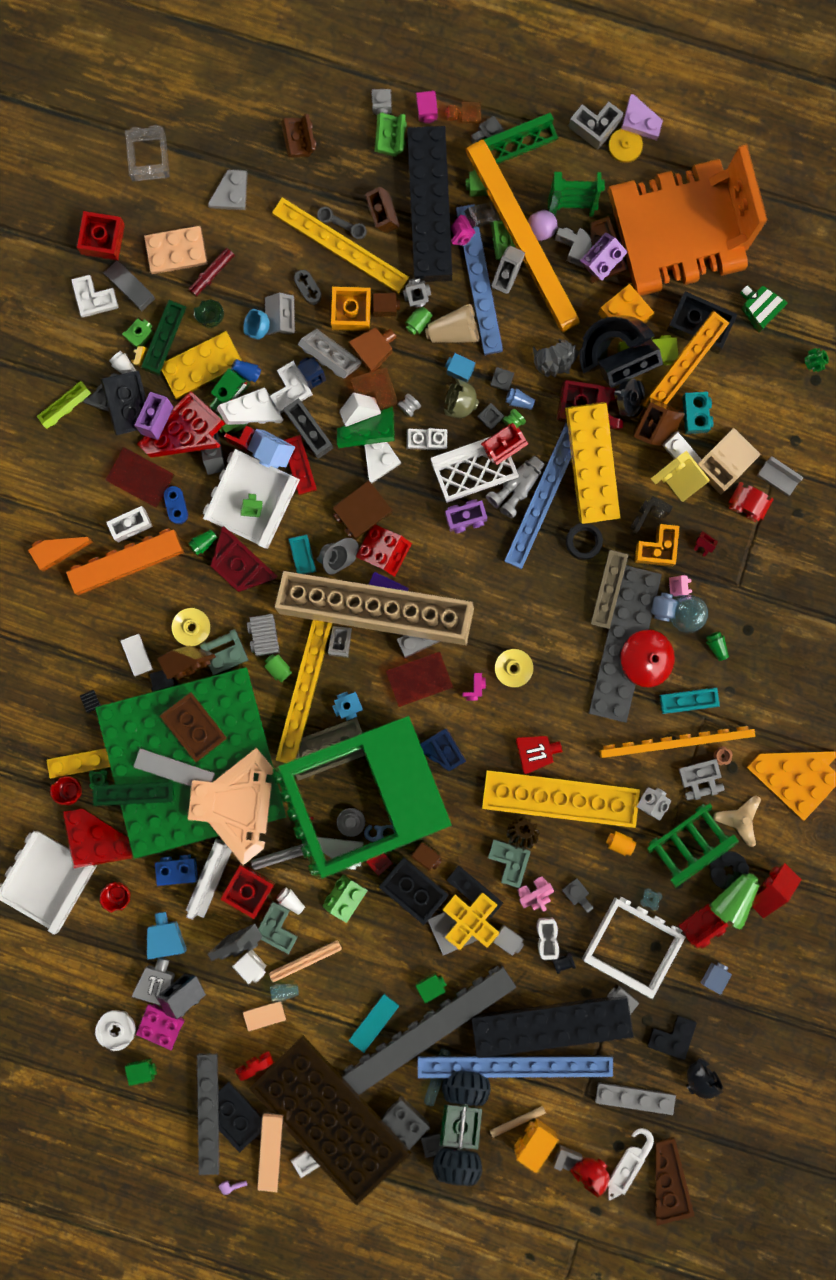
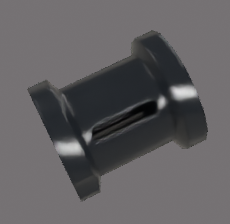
M570 952L557 959H552L557 974L569 968H576Z

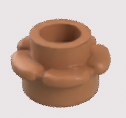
M721 746L718 750H715L713 757L717 759L719 765H728L732 761L733 754L730 749Z

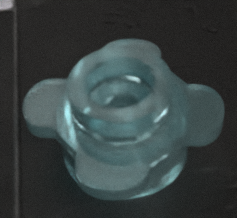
M649 888L645 889L643 899L640 901L641 906L650 907L653 911L658 910L662 894L660 892H652Z

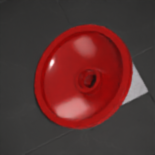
M641 630L626 640L621 651V666L624 674L632 683L641 687H654L663 683L673 670L675 661L674 650L670 641L662 633L655 630Z

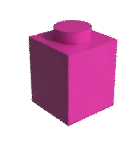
M435 91L416 93L419 122L431 123L434 120H438Z

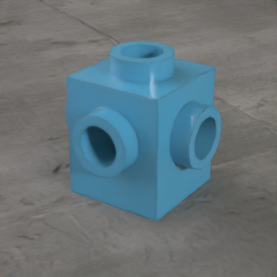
M344 692L337 695L338 699L334 700L336 705L332 706L336 716L340 715L341 719L346 718V721L356 718V713L363 711L356 692L352 694ZM345 703H350L348 710L344 709Z

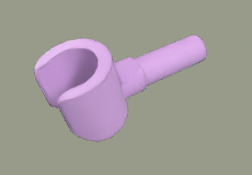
M227 1180L219 1184V1189L222 1194L227 1195L237 1188L247 1186V1181L230 1186Z

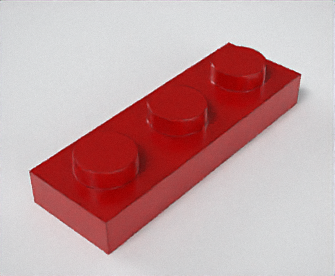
M301 435L285 439L284 441L295 446L289 460L292 475L300 479L296 487L298 495L317 491Z

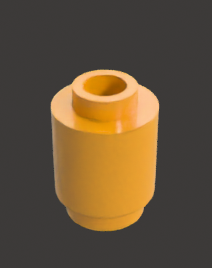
M617 831L613 834L610 833L606 841L608 849L624 856L626 854L631 856L636 846L633 838Z

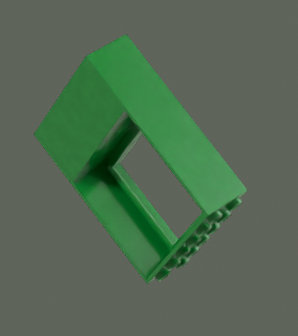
M409 716L280 765L274 769L275 773H272L275 783L280 784L282 789L279 793L283 803L287 802L289 808L287 810L290 821L295 823L294 833L297 839L302 841L301 851L303 856L307 857L310 865H308L309 872L316 879H322L452 826ZM362 749L395 833L326 861L293 776Z

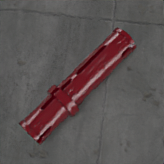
M225 248L203 273L198 275L199 278L188 290L195 297H198L207 285L210 286L215 276L235 257L233 252Z

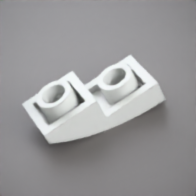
M407 429L406 449H447V429Z

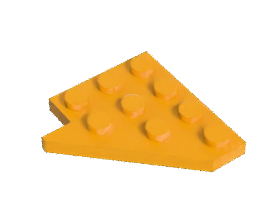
M836 752L758 754L746 767L802 821L836 787V772L829 766L836 758Z

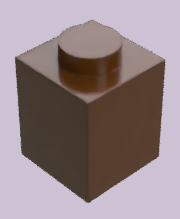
M373 293L374 317H396L397 310H400V299H396V293Z

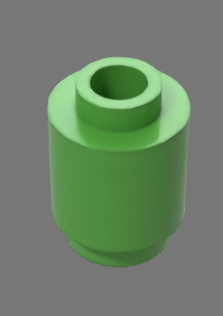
M423 306L416 309L405 322L407 325L406 330L412 335H420L430 323L432 314Z
M272 654L264 661L266 663L264 668L276 681L279 680L280 683L292 674L289 665L279 654L276 656Z

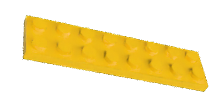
M487 770L482 809L636 828L640 789Z

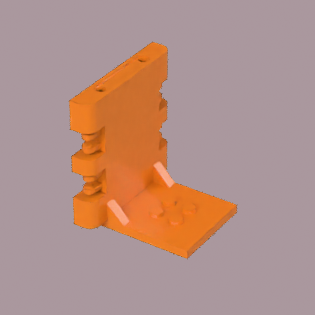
M747 145L739 146L730 165L725 170H723L720 159L693 165L692 171H686L687 184H683L680 173L675 174L674 179L672 171L657 174L655 180H650L651 193H646L645 185L642 182L638 183V193L634 180L608 187V194L621 243L627 251L625 258L633 288L640 296L661 291V275L664 283H669L670 278L667 270L670 269L673 270L676 281L681 280L682 276L684 285L698 282L700 278L699 271L701 274H706L704 263L706 260H709L710 268L713 272L717 271L718 264L721 276L746 270L748 266L746 250L749 249L767 221Z

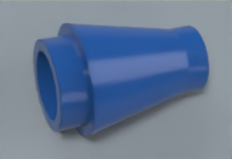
M235 359L231 367L232 370L249 382H256L261 373V368L258 365Z

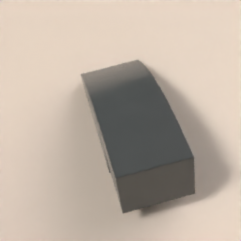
M116 261L104 272V275L141 312L155 300L153 294L120 262Z

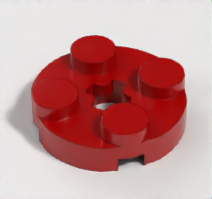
M266 1051L259 1055V1059L256 1056L245 1062L246 1066L242 1065L234 1071L240 1081L256 1075V1072L266 1069L274 1061L270 1052Z

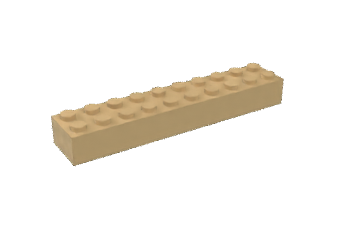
M283 571L275 605L278 613L282 615L467 645L474 611L473 603L470 601Z

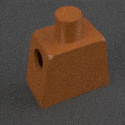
M374 328L351 340L349 346L368 371L373 374L392 354V347L389 343L397 337L391 329L381 334L377 328Z

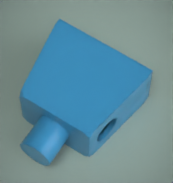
M166 912L155 913L156 925L147 928V959L185 953L187 948L178 922H168Z

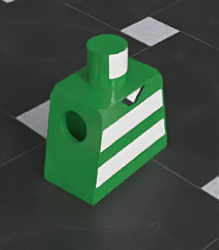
M747 285L739 293L747 300L741 309L759 333L788 304L787 301L765 286H762L755 293Z

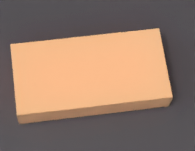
M281 1001L243 1012L248 1031L286 1020Z

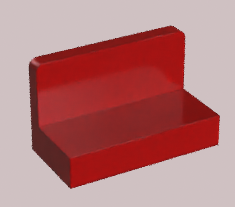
M245 426L240 439L225 433L224 438L228 444L249 453L247 448L255 432L253 428Z

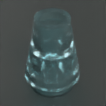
M275 983V985L270 986L272 1002L277 1001L278 1003L299 996L298 984Z

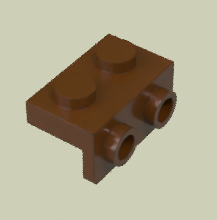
M304 114L301 118H283L281 123L288 157H309L316 149V140L313 138L312 133L313 124L309 114Z

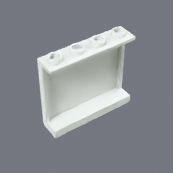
M235 449L228 456L226 470L223 469L219 476L221 481L218 487L215 486L211 493L213 498L210 504H207L204 508L203 519L221 527L224 526L229 531L268 549L300 479L272 466L270 468L263 466L259 463L260 460ZM249 493L256 494V500L262 501L260 517L241 516L243 499H248Z
M33 831V833L30 832L26 837L24 849H20L16 854L14 866H10L6 871L5 877L7 878L4 883H0V900L49 928L48 931L52 934H56L60 931L97 865L73 869L69 848L40 831Z

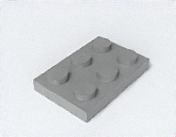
M318 329L303 337L298 344L305 353L314 356L320 364L327 366L333 370L335 375L343 379L358 369L362 361Z

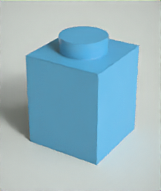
M455 353L453 358L449 357L445 368H448L447 375L468 382L476 362Z

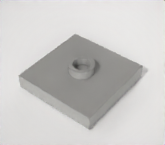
M446 912L431 917L428 922L443 956L457 950L458 948L445 938L457 922ZM472 935L464 946L477 941V939Z

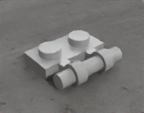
M717 759L678 769L683 787L691 786L692 788L691 792L685 793L687 800H699L702 796L710 794L714 796L718 792L725 790L723 783L715 784V779L722 778ZM708 781L709 787L699 789L698 784Z

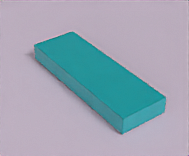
M717 688L659 695L662 714L720 707Z
M384 993L350 1037L349 1042L364 1053L400 1005Z

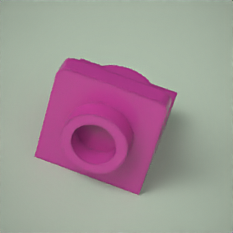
M460 215L450 227L454 235L451 242L455 245L465 246L476 233L465 215Z

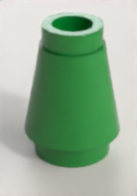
M209 530L192 538L188 545L197 556L203 554L218 538L212 530Z
M720 631L708 635L706 643L718 661L729 658L724 635Z

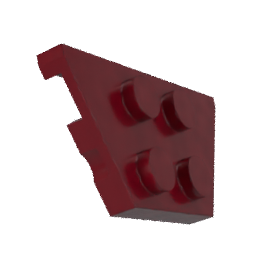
M222 527L211 567L232 587L241 592L278 577L226 527Z

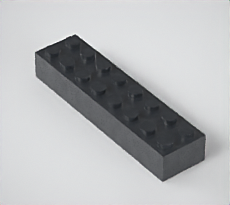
M445 126L407 127L414 279L420 278V281L424 280L425 282L452 281Z
M627 996L603 997L477 1014L472 1017L477 1058L634 1038Z

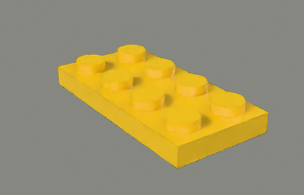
M227 331L165 361L162 372L175 398L179 399L190 391L193 392L221 378L228 368L231 369L235 359L242 360Z

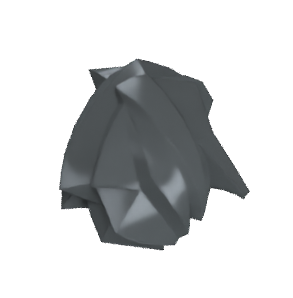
M559 339V343L555 346H550L549 349L544 348L537 351L533 347L534 364L536 369L546 377L550 375L556 377L557 374L564 372L570 374L571 364L574 363L580 351L575 350L576 345L572 346L567 340Z

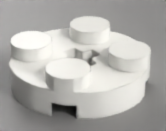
M109 1011L98 1021L95 1029L96 1038L102 1046L109 1050L118 1051L124 1049L134 1039L135 1023L126 1011ZM113 1025L120 1027L119 1035L117 1036L115 1033H111Z

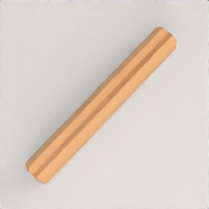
M334 941L271 971L269 976L273 982H276L340 951L341 945L338 941Z

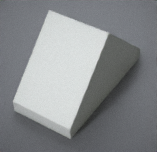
M353 392L340 409V414L345 427L379 415L381 411L374 397Z

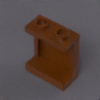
M367 481L334 506L333 511L335 513L332 515L339 524L342 522L346 526L344 531L350 538L354 537L358 540L362 534L383 518L390 516L393 512L372 483Z

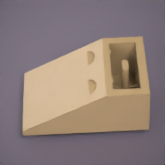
M733 428L698 463V466L709 478L710 481L708 483L721 495L761 454Z

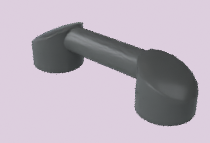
M322 207L318 210L317 216L321 222H332L350 231L352 236L359 240L366 236L367 229L363 224L357 223L353 225L335 216L328 207Z

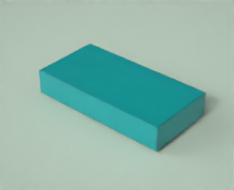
M308 535L290 538L289 542L297 573L306 575L316 572Z

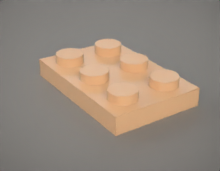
M200 226L144 236L151 274L207 265Z

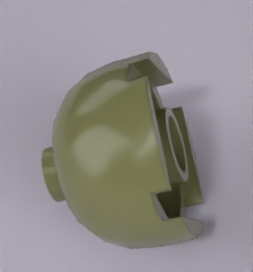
M455 379L457 383H452L447 392L445 404H448V410L444 409L445 415L450 417L465 418L473 410H476L479 400L477 399L474 387L470 383Z

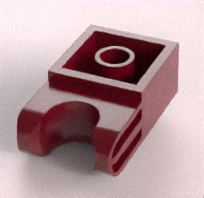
M565 380L561 386L557 421L567 422L565 408L577 406L576 401L579 399L583 405L605 402L607 403L608 410V403L614 400L617 401L614 397L616 388ZM608 412L610 429H622L623 421L619 418H614Z

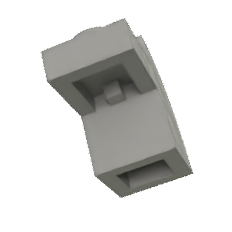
M559 228L555 240L571 247L567 261L584 268L580 260L591 249L589 235L581 228H579L577 235L571 229Z

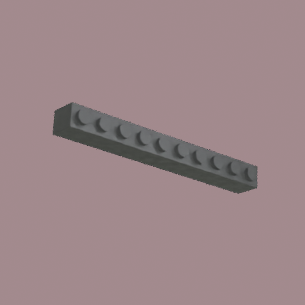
M498 965L488 971L489 975L484 978L480 976L472 982L473 986L468 989L464 987L456 993L457 997L452 1000L446 999L440 1004L441 1007L439 1009L428 1011L424 1015L423 1020L420 1022L416 1020L408 1025L407 1031L404 1033L400 1031L391 1037L392 1041L388 1044L383 1042L375 1048L376 1052L371 1055L367 1053L359 1059L360 1063L355 1066L351 1064L343 1070L342 1077L360 1095L516 988L515 983L503 965L501 967H498Z

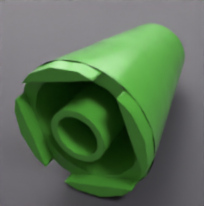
M748 873V875L742 874L709 905V907H712L711 911L726 923L728 921L733 922V927L742 929L760 886L757 882L759 879L751 873Z

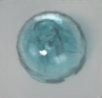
M694 595L679 597L674 618L670 619L677 630L684 633H693L700 630L708 619L706 603Z

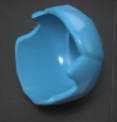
M251 309L244 321V334L253 339L263 338L270 326L267 314L257 309Z

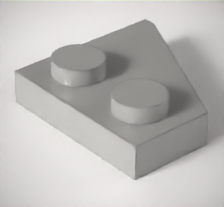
M228 170L209 201V208L245 210L247 171Z

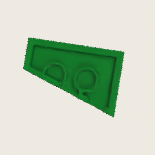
M393 406L382 410L379 415L347 427L337 428L338 448L395 441Z

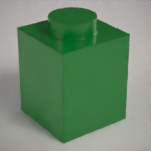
M435 972L416 983V988L423 1001L427 1003L445 993L444 987L447 984L442 975L438 976Z
M151 1058L131 1062L125 1066L129 1086L150 1082L157 1074L156 1065L152 1063Z

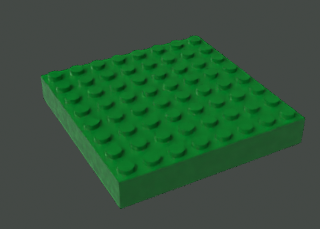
M247 667L95 707L115 785L173 782V802L120 805L134 859L219 836L209 822L188 820L192 786L134 768L140 749L215 773L212 781L214 782L257 748L273 767V773H275ZM190 692L193 693L227 737L225 741L198 762L193 760L160 717L161 714ZM254 773L253 781H258L259 773ZM267 774L266 782L272 783L268 823L286 818L287 816L279 793V785L275 783L273 775Z

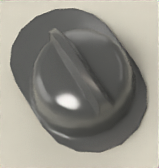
M348 537L336 543H328L322 547L317 561L323 565L324 570L328 574H335L355 561L359 545L356 540Z

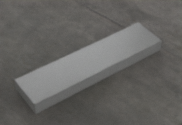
M143 749L139 750L134 764V768L192 786V780L212 782L215 773Z

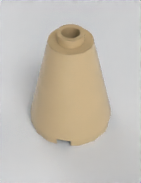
M465 305L429 323L428 328H425L427 339H431L432 342H477L479 340L477 322L474 319L475 313L472 305Z

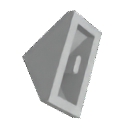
M332 627L328 649L329 656L349 657L352 628Z

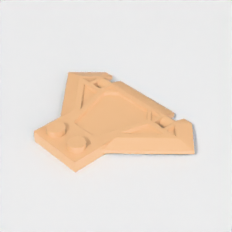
M257 748L214 782L192 780L188 820L209 822L243 865L263 850L265 844L264 841H259L260 833H266L272 784L266 782V775H272L273 767ZM254 773H259L258 781H253ZM247 832H252L251 840H246Z

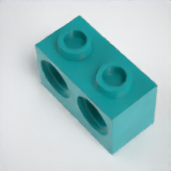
M708 392L685 393L682 397L683 412L685 413V434L708 433L711 427H713V416H710L709 411L712 408L711 397H708ZM693 400L701 401L702 407L694 406ZM700 418L703 421V426H697L695 419Z

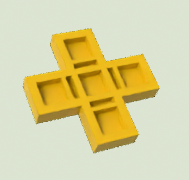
M483 892L470 907L458 896L454 895L442 909L457 922L445 938L461 950L473 935L488 948L500 933L486 921V918L496 908L497 904Z

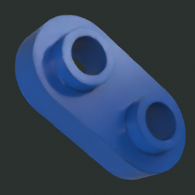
M171 486L164 492L168 517L175 524H183L188 519L184 494L180 488ZM176 493V498L171 499L170 494ZM176 511L181 512V515L179 517H175L174 514Z

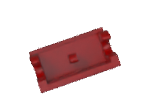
M511 423L482 442L481 445L489 460L498 465L527 446L528 442L521 430L516 428L514 423Z

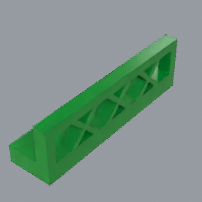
M550 112L486 138L484 141L490 151L496 150L501 152L499 158L495 159L496 163L500 164L558 140V135L553 126L554 119ZM547 128L550 129L552 137L547 139L539 136L541 131ZM530 136L535 138V141L532 145H526L522 143L523 139ZM513 143L518 145L517 150L512 153L506 151L507 144Z

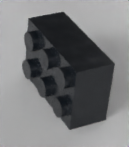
M685 291L667 328V332L690 341L712 311H715L729 322L728 326L709 349L719 354L737 314Z
M405 856L379 885L382 891L423 925L449 896L448 892Z

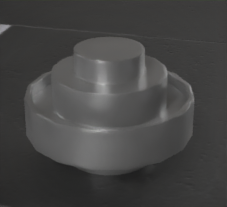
M355 808L343 810L337 818L339 831L349 837L359 835L365 827L364 815Z

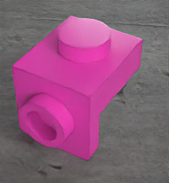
M482 673L473 674L474 692L462 693V697H466V701H477L478 697H482V689H486V679L482 677Z

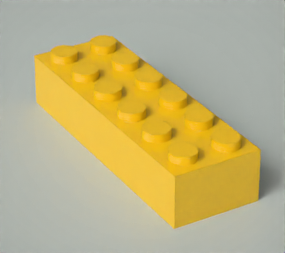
M600 402L566 407L579 521L585 524L619 519L620 511L607 403Z

